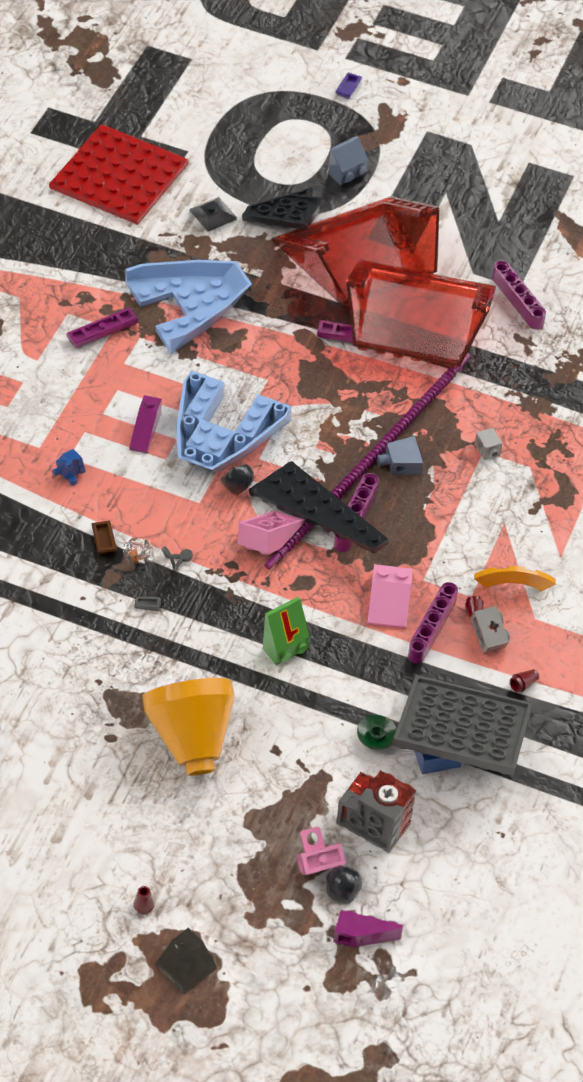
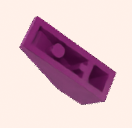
M143 396L129 450L148 453L162 414L161 398Z

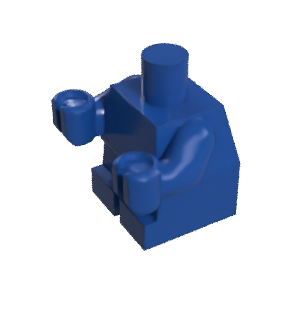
M71 449L56 460L57 468L53 469L52 473L55 477L61 475L64 479L69 480L70 485L73 486L78 483L75 475L83 474L86 470L82 457L74 449Z

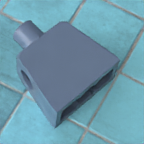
M415 436L390 442L387 444L386 454L377 455L378 466L389 465L392 475H422L423 461Z

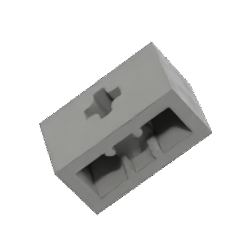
M497 606L473 613L470 619L483 654L505 648L509 643L510 636L503 626V616L500 611L498 612Z

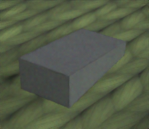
M136 596L134 607L136 609L159 612L161 599L160 597Z

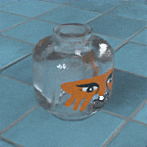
M131 538L124 544L123 554L131 563L145 564L153 556V547L150 546L147 539Z

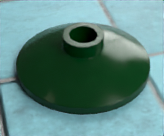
M370 715L362 719L358 724L357 736L364 746L374 750H382L392 746L397 727L391 719L385 716Z

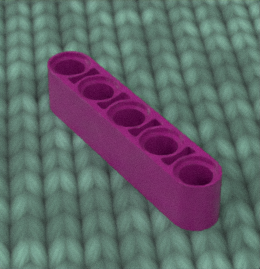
M506 261L495 262L492 276L495 284L530 328L534 330L543 328L546 317L544 307Z
M371 473L365 474L362 477L348 505L363 519H365L378 490L379 479ZM335 533L334 548L339 552L348 551L353 541L343 540Z
M446 582L440 587L410 641L408 659L411 662L421 663L428 655L456 604L458 594L456 584Z

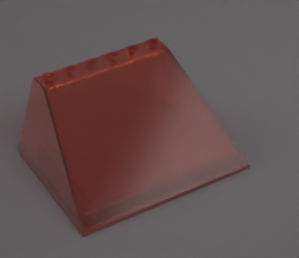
M390 196L312 223L308 230L295 229L272 237V241L338 303L352 306L356 304V301L369 300L375 294H385L386 290L399 289L403 284L415 283L417 279L429 278L431 274L437 272L440 209L439 206Z
M359 260L346 282L353 346L363 351H368V349L375 350L378 354L392 353L394 357L398 358L407 356L411 357L410 359L414 361H421L422 359L428 360V363L434 365L443 363L450 368L460 367L490 311L496 286Z

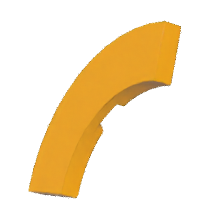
M509 566V568L503 569L493 567L474 574V579L485 588L504 583H517L533 587L542 592L556 585V579L539 570H526L523 566Z

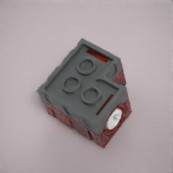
M381 770L375 778L360 772L339 800L336 823L390 853L411 824L416 790L411 785L403 783L393 775Z

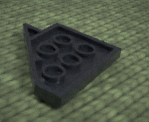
M307 188L249 205L242 214V221L308 230L324 205V198L312 196L313 188Z

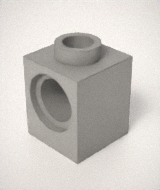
M493 428L476 432L474 445L483 460L496 458L501 455L503 443Z

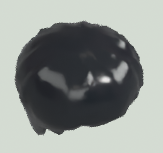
M248 464L233 467L224 478L221 477V482L230 492L239 494L251 485L254 471Z
M340 865L334 867L326 877L327 895L338 902H352L362 888L361 875L358 871L348 866Z

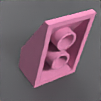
M274 510L241 521L238 528V544L245 546V549L257 550L263 555H270L271 552L280 550L304 524L305 520Z
M374 564L367 625L406 629L413 569Z

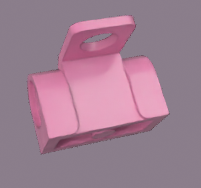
M313 827L300 832L305 852L297 854V863L302 875L346 864L341 843L325 847L320 827ZM309 833L317 835L318 841L316 844L310 845L307 842L306 838Z

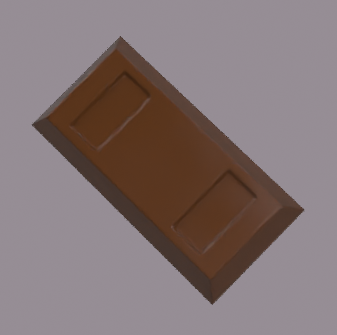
M110 520L91 523L98 554L116 552L117 547Z

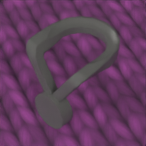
M166 546L161 548L164 556L170 559L175 572L183 561L188 562L193 558L192 551L189 549L182 550L180 554H171Z

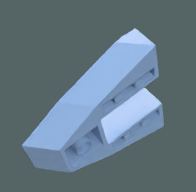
M191 370L183 382L177 420L178 458L214 471H221L254 451L290 422L292 406L258 394L236 431H232L209 422L224 397V382Z

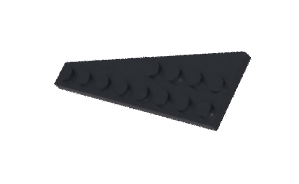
M293 461L288 462L248 489L249 495L252 497L255 495L265 503L270 502L276 505L277 509L287 510L293 516L304 519L305 522L311 525H319L328 533L330 531L336 533L343 540L353 541L356 546L373 554L389 544L387 537Z

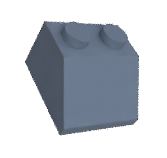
M358 136L330 149L328 174L340 185L367 173L368 158Z

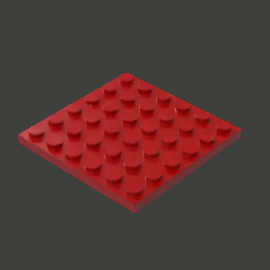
M101 124L49 183V188L138 225L187 167L189 159Z

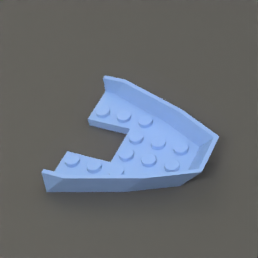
M188 260L146 263L125 269V284L140 307L173 297L185 315L155 326V331L170 354L216 323L238 302L252 285L237 261Z

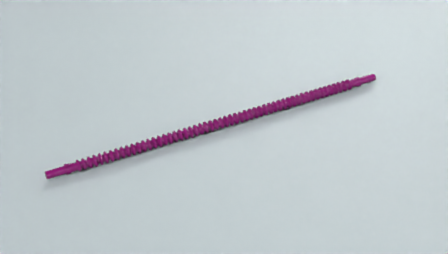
M465 353L458 362H454L452 367L444 372L433 386L427 390V393H424V396L400 418V421L382 437V440L367 453V456H364V459H361V462L342 479V482H339V485L331 493L338 499L341 498L342 494H345L355 484V481L367 471V468H370V465L376 461L377 455H382L385 452L387 444L394 442L416 417L424 411L427 405L456 377V373L462 371V367L471 358V355ZM304 521V524L280 550L274 551L275 554L264 566L270 570L280 559L286 556L287 552L291 551V548L298 544V541L314 525Z

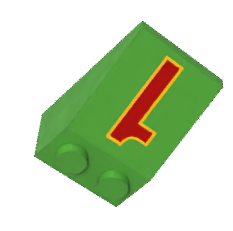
M299 597L265 613L263 650L275 665L287 662L291 657L302 654L309 648L310 636Z

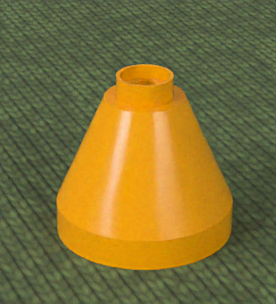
M227 678L193 679L164 685L144 693L142 700L147 718L179 766H186L187 776L214 772V761L220 759L235 699L232 680Z

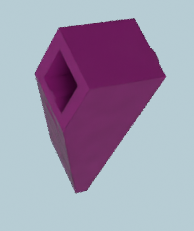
M340 910L333 942L350 947H359L400 940L403 925L395 921L381 920L371 915L357 914L351 910Z

